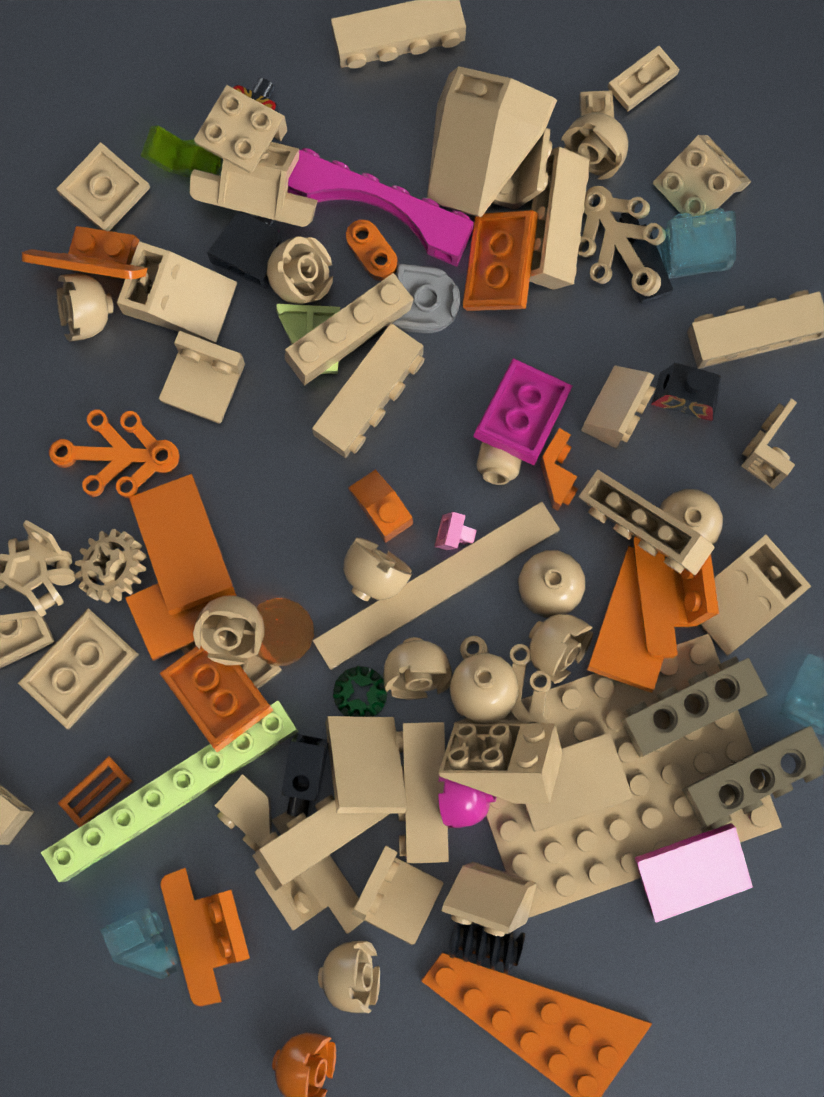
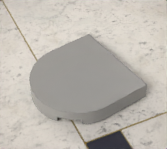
M398 264L397 278L414 300L411 310L392 324L402 331L434 333L449 326L457 316L460 306V292L455 282L443 270L435 267Z

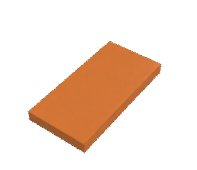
M192 474L129 497L170 616L235 592Z
M628 546L587 670L652 693L664 658H653L646 650L634 548Z

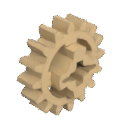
M112 529L110 535L103 531L99 532L98 541L89 538V549H80V553L84 555L83 560L75 561V565L81 568V571L75 574V578L81 581L78 587L94 600L98 601L100 599L105 603H109L111 597L118 602L121 601L122 592L124 591L131 595L133 593L131 588L133 582L136 584H141L142 582L137 577L138 573L146 571V567L140 564V561L147 558L146 554L140 551L142 544L127 532L123 531L120 533L116 529ZM116 547H122L125 551L116 549ZM96 581H100L104 585H98Z

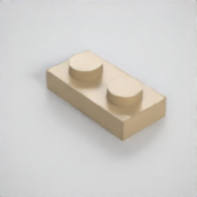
M657 46L610 81L608 89L613 91L615 98L628 112L677 76L679 68L664 50Z

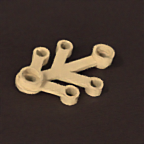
M594 186L588 189L585 193L584 213L587 215L583 236H581L578 254L584 258L592 257L597 249L595 237L600 221L606 229L599 259L591 267L590 277L599 284H605L610 281L612 277L611 265L615 248H617L633 274L631 280L633 289L644 296L655 294L661 286V278L651 268L644 267L627 238L646 240L652 245H659L666 238L665 229L657 223L641 226L617 222L612 212L629 213L636 219H643L649 214V203L641 197H634L631 200L613 198L612 193L603 186ZM600 197V203L593 207V201ZM639 203H642V210L638 213H635V206ZM659 229L657 238L651 239V232ZM589 242V249L582 252L583 244ZM601 268H604V269H605V274H604V276L601 277V278H598V277H597L598 271H599ZM643 275H647V283L644 285H640L639 281Z
M478 636L466 638L460 646V653L463 659L474 655L467 651L471 644L479 645V651L475 654L489 653L485 641ZM517 644L512 647L510 658L513 662L512 669L518 679L519 690L517 701L511 712L518 721L501 719L491 724L549 723L543 716L546 694L552 685L550 676L543 671H536L532 674L530 684L534 692L530 711L528 712L521 702L526 667L531 661L530 650L526 645ZM519 650L527 652L526 658L522 661L515 659V654ZM539 677H544L547 679V683L544 687L539 688L535 686V680Z

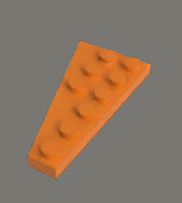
M441 952L421 980L425 985L572 1097H601L652 1025L651 1022L519 979L515 976L491 970L482 965L478 966L470 961L464 962L463 959L456 956L450 958V954Z

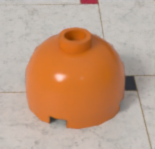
M306 1032L292 1037L284 1044L281 1050H277L273 1057L272 1069L275 1071V1080L279 1091L285 1097H325L328 1090L323 1089L322 1086L326 1076L330 1079L333 1078L336 1064V1045L330 1041L332 1038Z

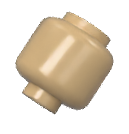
M482 442L477 459V470L485 481L495 485H504L518 476L522 460L502 449Z

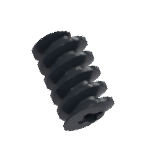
M455 922L449 943L450 958H454L459 950H462L463 961L468 962L471 956L476 954L478 966H481L486 958L490 959L491 970H495L499 962H503L505 974H508L513 966L518 965L525 940L524 932H521L517 939L514 940L513 931L504 936H496L485 932V926L478 924L474 929L473 922L471 925H460V923Z

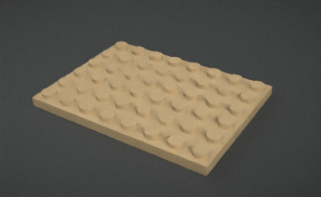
M710 634L677 644L678 655L674 658H664L652 693L597 673L547 691L543 716L549 723H555L561 749L611 733L633 799L536 832L533 830L525 804H515L498 797L496 802H490L486 818L505 872L537 883L528 918L639 879L640 875L635 857L713 830L711 824L708 826L700 825L682 789L754 753L739 711L736 710L640 758L621 720L628 717L627 709L643 701L649 707L659 702L658 694L674 686L679 692L690 686L687 681L688 679L704 671L707 672L709 677L720 672L721 670L718 665L721 663ZM720 680L715 685V692L720 698L727 699L730 696L731 690L728 683ZM689 695L684 700V707L689 713L697 714L700 710V702L695 696ZM532 696L521 699L528 712L530 711ZM658 710L653 715V722L659 729H667L670 724V718L666 712ZM512 712L506 718H503L505 720L518 721ZM466 718L453 724H474V722ZM755 769L750 775V783L756 789H761L765 784L762 772ZM728 785L722 786L719 790L721 802L730 805L734 801V790ZM770 795L760 799L763 805L751 812L744 814L743 810L740 809L730 814L732 821L729 823H733L736 827L740 842L782 828Z

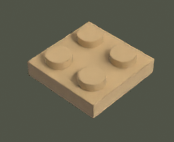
M100 142L56 190L100 230L110 231L150 189V185Z

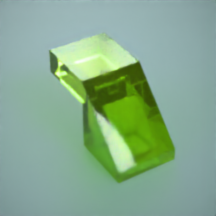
M159 125L150 127L141 153V157L163 170L188 178L191 177L194 169L216 174L221 161L219 156L196 145L194 139L182 140Z

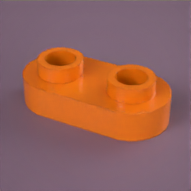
M363 219L351 223L346 231V242L368 275L375 280L382 281L392 273L395 274L398 266L396 253L372 222ZM360 231L368 233V237L365 239H359L356 235ZM378 257H384L387 259V262L384 265H378L375 260Z

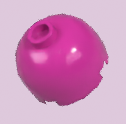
M439 776L438 782L445 781L443 793H438L440 814L443 824L448 826V828H461L477 824L487 815L490 802H496V796Z

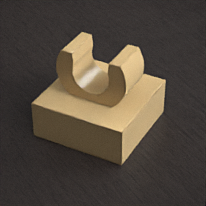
M613 91L580 92V116L599 112L614 118Z

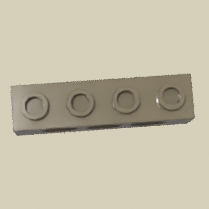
M737 656L719 664L718 666L721 671L710 677L704 671L687 680L690 685L689 687L678 692L674 686L658 694L659 702L649 707L643 701L627 709L628 717L621 720L639 758L767 696L768 694L750 659L747 658L739 662ZM721 680L729 684L731 693L727 699L720 698L716 694L715 685L717 681ZM689 695L695 696L700 702V710L697 714L689 713L684 707V700ZM661 710L668 714L670 724L667 729H659L655 726L653 715L656 711Z
M807 726L682 790L700 825L708 826L711 824L714 830L731 822L730 814L740 809L746 814L763 805L760 799L771 793L775 798H778L794 789L791 783L801 778L807 783L823 775L824 749L812 726ZM785 754L792 756L796 763V767L791 774L786 773L781 767V759ZM755 769L761 771L765 776V784L761 789L754 788L750 783V775ZM724 785L730 786L735 793L734 801L730 805L722 803L719 798V790Z

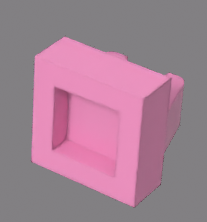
M455 512L444 514L441 518L435 547L447 551L458 548V544H473L477 530L463 525L465 515Z

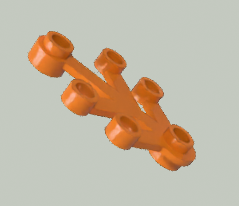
M101 410L91 411L87 416V423L92 430L99 432L112 447L74 446L69 440L59 439L49 449L50 459L61 468L72 466L76 460L111 461L97 475H89L83 480V490L91 497L101 495L104 487L132 462L144 463L131 477H121L116 483V490L122 497L129 498L137 493L138 487L155 472L167 473L172 471L178 465L180 458L177 447L168 440H156L142 425L141 418L134 411L123 413L120 418V424L126 432L134 433L146 449L131 448L109 424L108 417ZM95 416L103 417L101 425L95 426L92 424ZM135 417L137 419L136 424L133 427H127L125 425L127 418ZM60 447H67L68 449L64 457L57 456V450ZM159 451H167L168 457L166 460L159 461L156 459ZM91 481L99 482V487L96 491L88 490V484ZM131 482L133 485L132 490L127 493L122 492L121 486L123 483Z

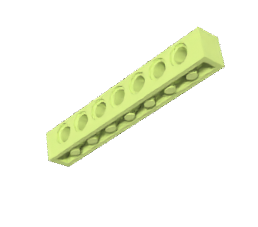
M279 701L271 704L270 706L273 709L271 713L219 752H216L211 744L207 745L42 851V856L58 882L70 880L298 733V729Z

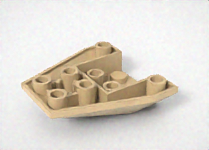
M460 66L449 73L437 103L427 198L437 202L439 206L482 217L545 132L557 100L512 78Z

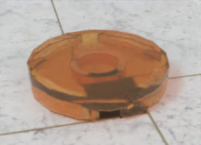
M272 598L260 603L256 608L263 618L265 632L259 653L256 656L273 666H287L299 661L309 650L314 638L313 622L308 612L299 603L286 598Z

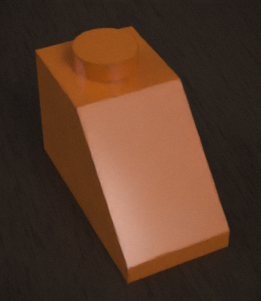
M376 469L348 487L385 543L413 525V517L393 488Z

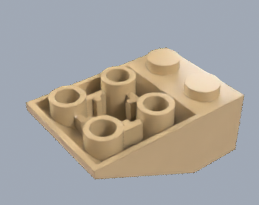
M139 242L131 265L146 267L148 270L146 277L125 279L117 301L121 312L124 315L177 332L182 331L216 344L237 282L171 251Z
M764 535L714 578L719 614L700 625L728 656L806 592L811 585L767 535Z
M555 723L454 724L439 770V776L515 804H550L563 755Z

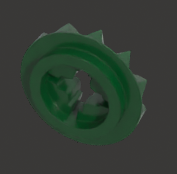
M356 666L345 670L335 681L333 698L338 710L344 716H376L383 709L387 700L383 677L374 669L364 666ZM353 680L361 688L366 685H373L366 693L368 706L359 698L350 702L347 701L354 693L353 684L351 683Z

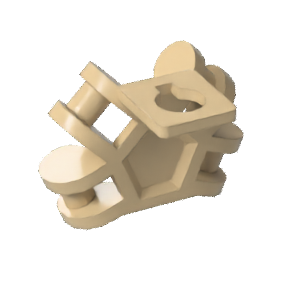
M25 520L23 526L28 533V540L18 542L17 538L9 539V555L0 554V589L7 585L29 599L39 616L43 617L47 614L45 610L54 604L60 606L64 603L52 583L64 586L75 581V574L69 567L72 564V556L69 552L60 549L52 534ZM47 565L56 567V569L48 570ZM43 583L48 593L37 599L31 590Z

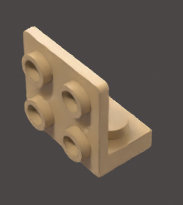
M226 85L194 141L196 145L248 173H253L273 138L282 141L287 132L285 116Z
M545 129V132L491 204L516 210L545 190L548 183L546 163L552 151V142L549 141L550 129Z
M698 135L653 181L655 187L694 228H699L734 192L743 191L751 183V180L708 135Z
M179 331L174 342L178 353L159 399L162 403L219 424L223 420L244 369L245 362L241 353Z
M792 398L785 406L780 403L761 426L765 433L760 430L742 453L747 458L741 467L773 489L788 476L795 466L785 451L778 447L771 448L767 445L797 402Z
M385 846L352 915L413 945L416 943L443 887V882L396 858L398 852Z

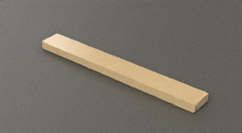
M540 502L411 580L394 597L378 600L317 637L313 642L329 669L332 670L560 531V528L544 503Z

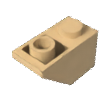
M242 774L214 806L220 810L217 817L230 829H233L235 825L246 834L242 840L257 852L260 849L258 842L272 833L271 798L246 775Z

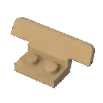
M275 142L270 143L253 173H248L223 159L221 176L194 169L190 177V195L197 201L300 227L307 226L312 222L318 202L316 199L287 192L288 179L299 160V148Z
M286 811L271 821L282 835L289 830L286 824L294 819L295 816L288 815ZM330 855L276 891L261 868L254 871L292 930H295L328 906L346 934H349L364 921L352 915L359 898Z

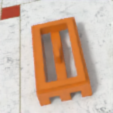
M108 756L62 798L58 804L80 828L97 816L133 780L124 773L123 769L115 763L111 756ZM110 767L113 772L72 808L69 804ZM119 777L121 782L81 818L78 814Z

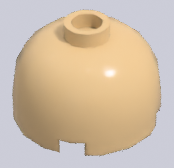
M592 112L580 116L562 136V141L564 140L565 143L564 149L589 158L588 174L590 171L595 175H599L597 178L599 180L611 178L626 159L628 152L627 133L617 120L607 114Z
M298 236L287 239L273 250L267 262L269 284L280 298L294 304H304L320 300L328 294L333 283V276L329 277L328 266L332 265L331 257L325 247L315 238Z
M85 274L60 275L58 281L64 283L63 288L57 289V305L61 326H65L68 323L70 333L64 334L66 339L71 342L92 338L104 329L107 324L108 314L113 313L111 294H105L102 285L91 276Z
M684 489L672 493L659 507L664 512L701 534L712 545L717 542L722 532L723 515L718 503L709 494L700 490Z
M357 537L345 556L343 567L347 581L353 585L351 592L365 601H369L370 597L377 600L394 597L412 575L411 568L388 551L385 554L377 550L379 545Z
M546 550L533 555L524 564L518 578L519 593L523 604L531 612L544 618L570 613L581 602L585 592V575L580 564L571 555L559 550Z
M222 596L210 601L202 609L197 618L193 636L196 646L199 649L202 646L208 652L207 657L212 661L224 665H241L246 663L247 658L253 655L255 657L259 653L265 627L263 618L254 604L238 596Z
M557 614L549 617L544 622L538 621L529 634V638L532 639L529 646L530 659L534 667L538 671L548 674L551 682L554 684L562 682L572 673L566 668L574 660L579 664L587 652L593 638V632L590 631L593 629L592 626L582 619L569 614Z
M418 637L406 639L388 654L383 672L385 690L387 692L390 689L393 697L406 700L428 698L425 691H431L436 688L438 694L444 692L450 687L452 670L448 657L441 647L429 641H424Z
M479 653L465 658L455 668L450 682L451 701L456 711L461 716L464 715L478 724H491L506 718L514 707L519 693L518 679L511 665L500 656L490 653Z
M368 941L343 943L329 953L323 967L319 969L318 983L320 988L324 990L325 996L330 1003L341 1011L370 1013L371 1010L368 1006L376 1005L380 990V967L375 966L373 968L371 956H377V953L372 943Z

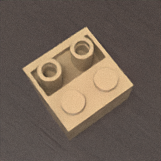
M614 366L581 431L615 449L621 440L627 443L641 418L635 415V412L643 413L656 389L650 386L655 375L645 371Z
M471 862L462 866L441 911L451 914V919L457 923L471 925L474 922L485 926L484 931L489 934L504 936L527 923L537 883L476 862Z

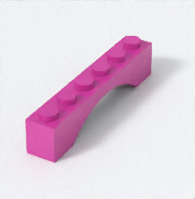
M299 149V160L288 179V193L316 199L318 202L343 199L361 201L377 206L393 214L407 225L420 240L427 255L458 267L473 233L474 222L470 220L469 216L457 210H452V212L440 208L437 202L429 198H422L421 200L415 198L400 186L392 185V187L379 183V179L371 174L362 173L360 175L350 171V168L340 161L333 160L329 162L321 159L319 154L311 149Z

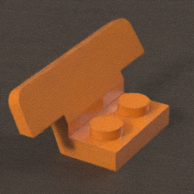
M80 226L75 228L68 254L35 249L22 252V262L123 279L146 277L148 270L146 267L131 265L139 243V239L135 235Z
M634 537L633 546L646 650L653 658H674L678 655L674 627L698 626L719 614L711 554L696 575H693L686 569L680 574L664 563L665 556L658 552L655 557L638 546L641 540Z
M186 868L165 875L161 880L160 886L191 1001L197 1006H205L222 1002L213 968L250 959L232 891L228 890L194 900Z

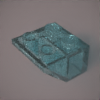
M712 209L705 212L704 215L694 217L689 213H684L672 217V220H668L665 227L666 238L660 244L663 264L669 279L731 269L736 260L735 210L724 212V209Z
M149 908L138 910L100 929L115 963L159 979H164L177 972L175 964L179 963L178 957L172 945H165L160 933L164 931V927L157 912L151 913Z

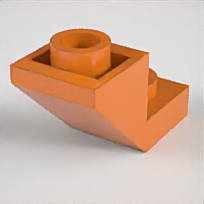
M561 428L558 429L540 462L552 508L557 511L562 503L569 506L578 491V488L573 486L578 476L555 464L556 461L563 464L572 448L567 444L571 434Z

